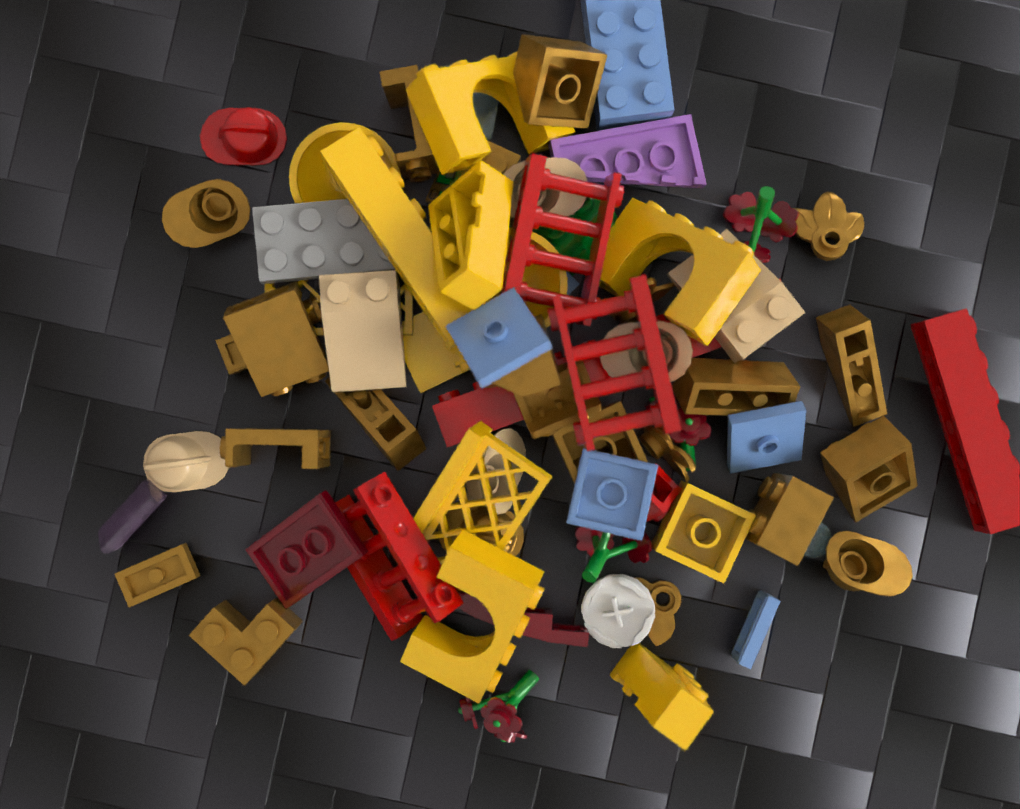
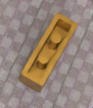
M691 358L689 367L682 376L674 381L672 390L685 414L730 415L793 403L796 401L801 386L784 362L740 360L734 363L732 360Z

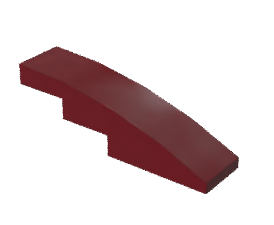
M455 587L464 602L458 607L459 609L477 619L494 625L490 612L481 601ZM529 607L526 608L524 615L530 617L522 635L550 643L588 648L589 631L584 625L552 623L553 613L551 608L535 607L534 610Z

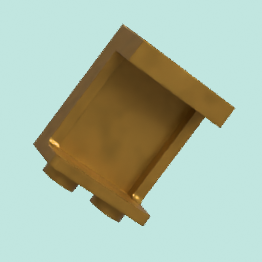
M417 65L380 71L382 87L390 108L395 109L406 106L410 108L416 149L395 154V159L403 179L410 178L411 182L426 181L432 178L431 174L438 173L437 162L406 92L409 85L417 78L416 73L419 71Z
M297 281L227 307L223 316L261 397L271 393L272 396L285 394L293 388L292 385L305 380L307 383L319 381L327 375L326 372H329L327 354H325L302 303V293Z
M226 429V435L222 436L220 440V456L222 459H225V467L251 465L252 445H302V469H319L330 466L331 430Z

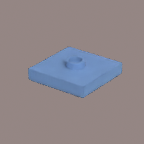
M514 287L446 325L448 332L481 388L552 349L549 339Z
M798 401L728 415L727 466L730 474L802 460L806 408L803 402Z
M583 448L566 523L642 541L658 465L593 450L587 452V449Z

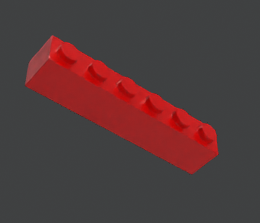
M967 308L910 324L974 531L994 534L1020 526V464L1017 458L1012 455L1008 442L1010 432L1008 426L1000 417L997 407L999 404L998 393L990 384L986 372L988 361L985 354L979 349L975 336L977 334V326L973 317L968 314Z

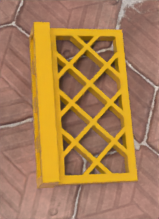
M482 421L468 429L413 518L426 541L429 543L430 539L443 538L447 552L453 543L451 536H458L462 529L474 536L479 532L493 531L496 547L504 550L552 478L550 474L492 435L493 429ZM489 446L502 455L504 469L487 471L484 454ZM478 465L479 473H473ZM527 472L539 482L533 491L518 493L514 473ZM506 475L510 494L493 497L489 477ZM481 479L485 498L468 501L465 489L466 482ZM459 495L460 502L454 503ZM527 499L524 505L521 507L520 500ZM512 501L516 517L513 521L499 523L495 503ZM487 505L491 524L474 526L470 507ZM462 508L466 527L450 530L446 516L447 512ZM440 525L442 531L435 532ZM501 529H507L502 537ZM446 556L437 557L441 565Z

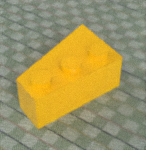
M482 160L477 162L428 205L439 292L473 310L477 309L502 289L514 182Z
M640 643L633 646L630 645L609 674L613 680L623 685L622 690L626 695L630 697L634 693L639 698L634 705L649 723L685 751L714 712L706 701L709 695L700 688L701 685L694 679L695 676L678 663L671 667Z

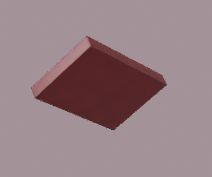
M327 490L318 494L245 549L285 609L297 603L369 552Z

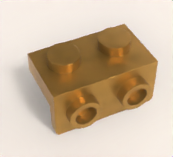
M583 360L575 362L580 385L590 383L591 380ZM567 362L558 366L561 385L554 387L550 392L543 395L531 394L525 397L513 392L533 439L541 436H551L560 428L580 421ZM598 397L584 400L588 419L593 417L595 413L603 410Z

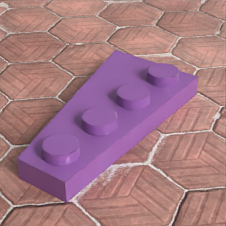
M691 114L550 140L548 143L551 158H567L577 163L585 172L588 182L604 183L605 177L615 172L622 174L620 184L704 188L707 185Z

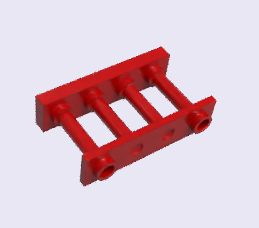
M532 153L525 160L504 265L503 284L499 295L514 287L523 302L555 307L552 296L560 295L563 309L599 301L601 298L597 297L614 209L620 207L624 195V186L620 185L622 174L614 172L605 177L604 185L550 173L549 168H545L546 156ZM548 188L601 200L596 223L543 211V207L537 206L540 191L545 192ZM541 226L593 238L589 260L535 249V245L530 244L532 230L538 229ZM531 264L585 275L581 298L528 287L527 282L522 281L525 266L531 267ZM597 317L578 321L576 324L591 326L592 319L596 320Z
M646 275L630 278V290H625L624 295L563 309L560 295L552 296L555 307L547 308L552 331L560 330L580 417V421L573 422L577 444H586L587 452L595 450L592 438L650 425H654L655 428L662 427L663 435L681 431ZM626 310L628 314H636L638 328L632 329L633 333L573 347L571 345L567 328L569 323ZM636 348L637 352L644 350L647 366L641 367V371L580 385L575 362ZM644 386L646 390L653 389L656 404L650 405L649 410L589 423L584 400Z
M386 472L354 489L359 499L358 502L354 503L350 495L335 502L369 551L347 568L391 641L400 638L419 624L423 619L422 612L426 611L435 624L464 603L453 585L437 578L442 565ZM365 514L369 515L379 532L378 534L373 535L363 518ZM388 547L398 566L393 568L382 548ZM402 580H408L418 598L412 600Z

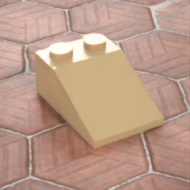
M728 229L720 234L725 241L731 244L734 241H739ZM691 255L667 274L679 292L692 273L694 255ZM754 255L752 257L761 271L714 336L734 363L746 358L805 313L784 284Z
M396 270L319 275L321 315L331 391L347 392L407 387L400 282Z

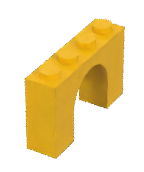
M518 51L503 58H497L496 55L487 56L479 62L468 63L467 60H460L448 67L426 66L416 73L417 78L406 89L442 175L472 168L491 152L474 112L473 93H484L492 96L505 106L516 124L528 154L549 150L548 143L550 140L568 137L575 133L574 127L530 125L524 122L513 75Z
M632 198L610 229L599 287L616 297L624 295L625 290H630V278L640 276L644 269L657 257L674 251H685L693 254L694 266L692 273L664 315L671 323L683 329L687 336L708 346L761 271L752 257L754 252L742 242L734 241L731 244L725 241L718 232L709 227H704L703 230L695 227L688 218L679 213H676L674 217L667 214L660 205L649 200L645 204Z
M462 529L450 546L437 578L481 601L493 618L495 632L480 637L468 636L440 622L434 624L431 618L425 615L412 633L400 662L479 704L486 690L491 693L494 692L503 674L497 670L499 663L507 666L516 648V645L510 643L513 635L521 638L530 617L524 615L527 607L535 609L544 591V588L538 586L545 571Z

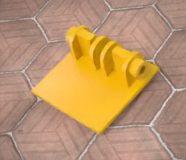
M424 311L413 316V335L403 336L405 363L420 394L470 370L457 345L449 350Z

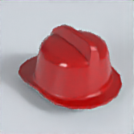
M250 107L226 108L216 111L206 119L200 133L201 147L206 155L216 163L224 165L258 166L269 164L278 159L282 154L287 141L285 127L277 116L270 111Z

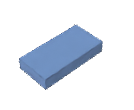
M760 590L757 592L731 652V656L738 664L749 669L754 664L781 602L764 591Z

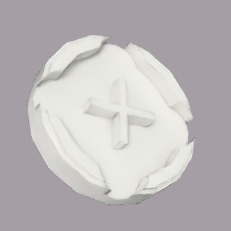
M609 574L597 579L586 591L581 604V611L585 621L584 625L588 629L589 634L599 643L611 648L628 647L640 643L649 634L655 619V603L649 590L638 579L625 574Z

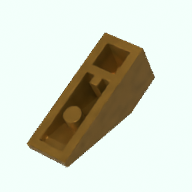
M851 305L816 317L822 349L850 424L855 427L886 415L887 409L871 320Z
M329 377V378H327V379L325 380V382H326V384L329 386V388L331 389V383H330V377ZM381 389L333 392L397 471L427 449L417 429Z

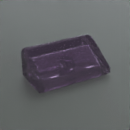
M144 480L99 529L98 536L101 551L104 554H109L121 548L166 499L167 495L150 480Z

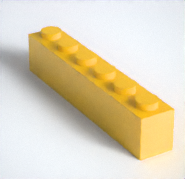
M359 127L320 151L322 162L450 350L456 344L446 325L473 311V309L439 292L432 232L423 221L426 218V214L415 198L409 200L403 192L402 188L405 187V184L397 170L393 166L389 169L380 158L384 154L376 139L372 135L366 137Z

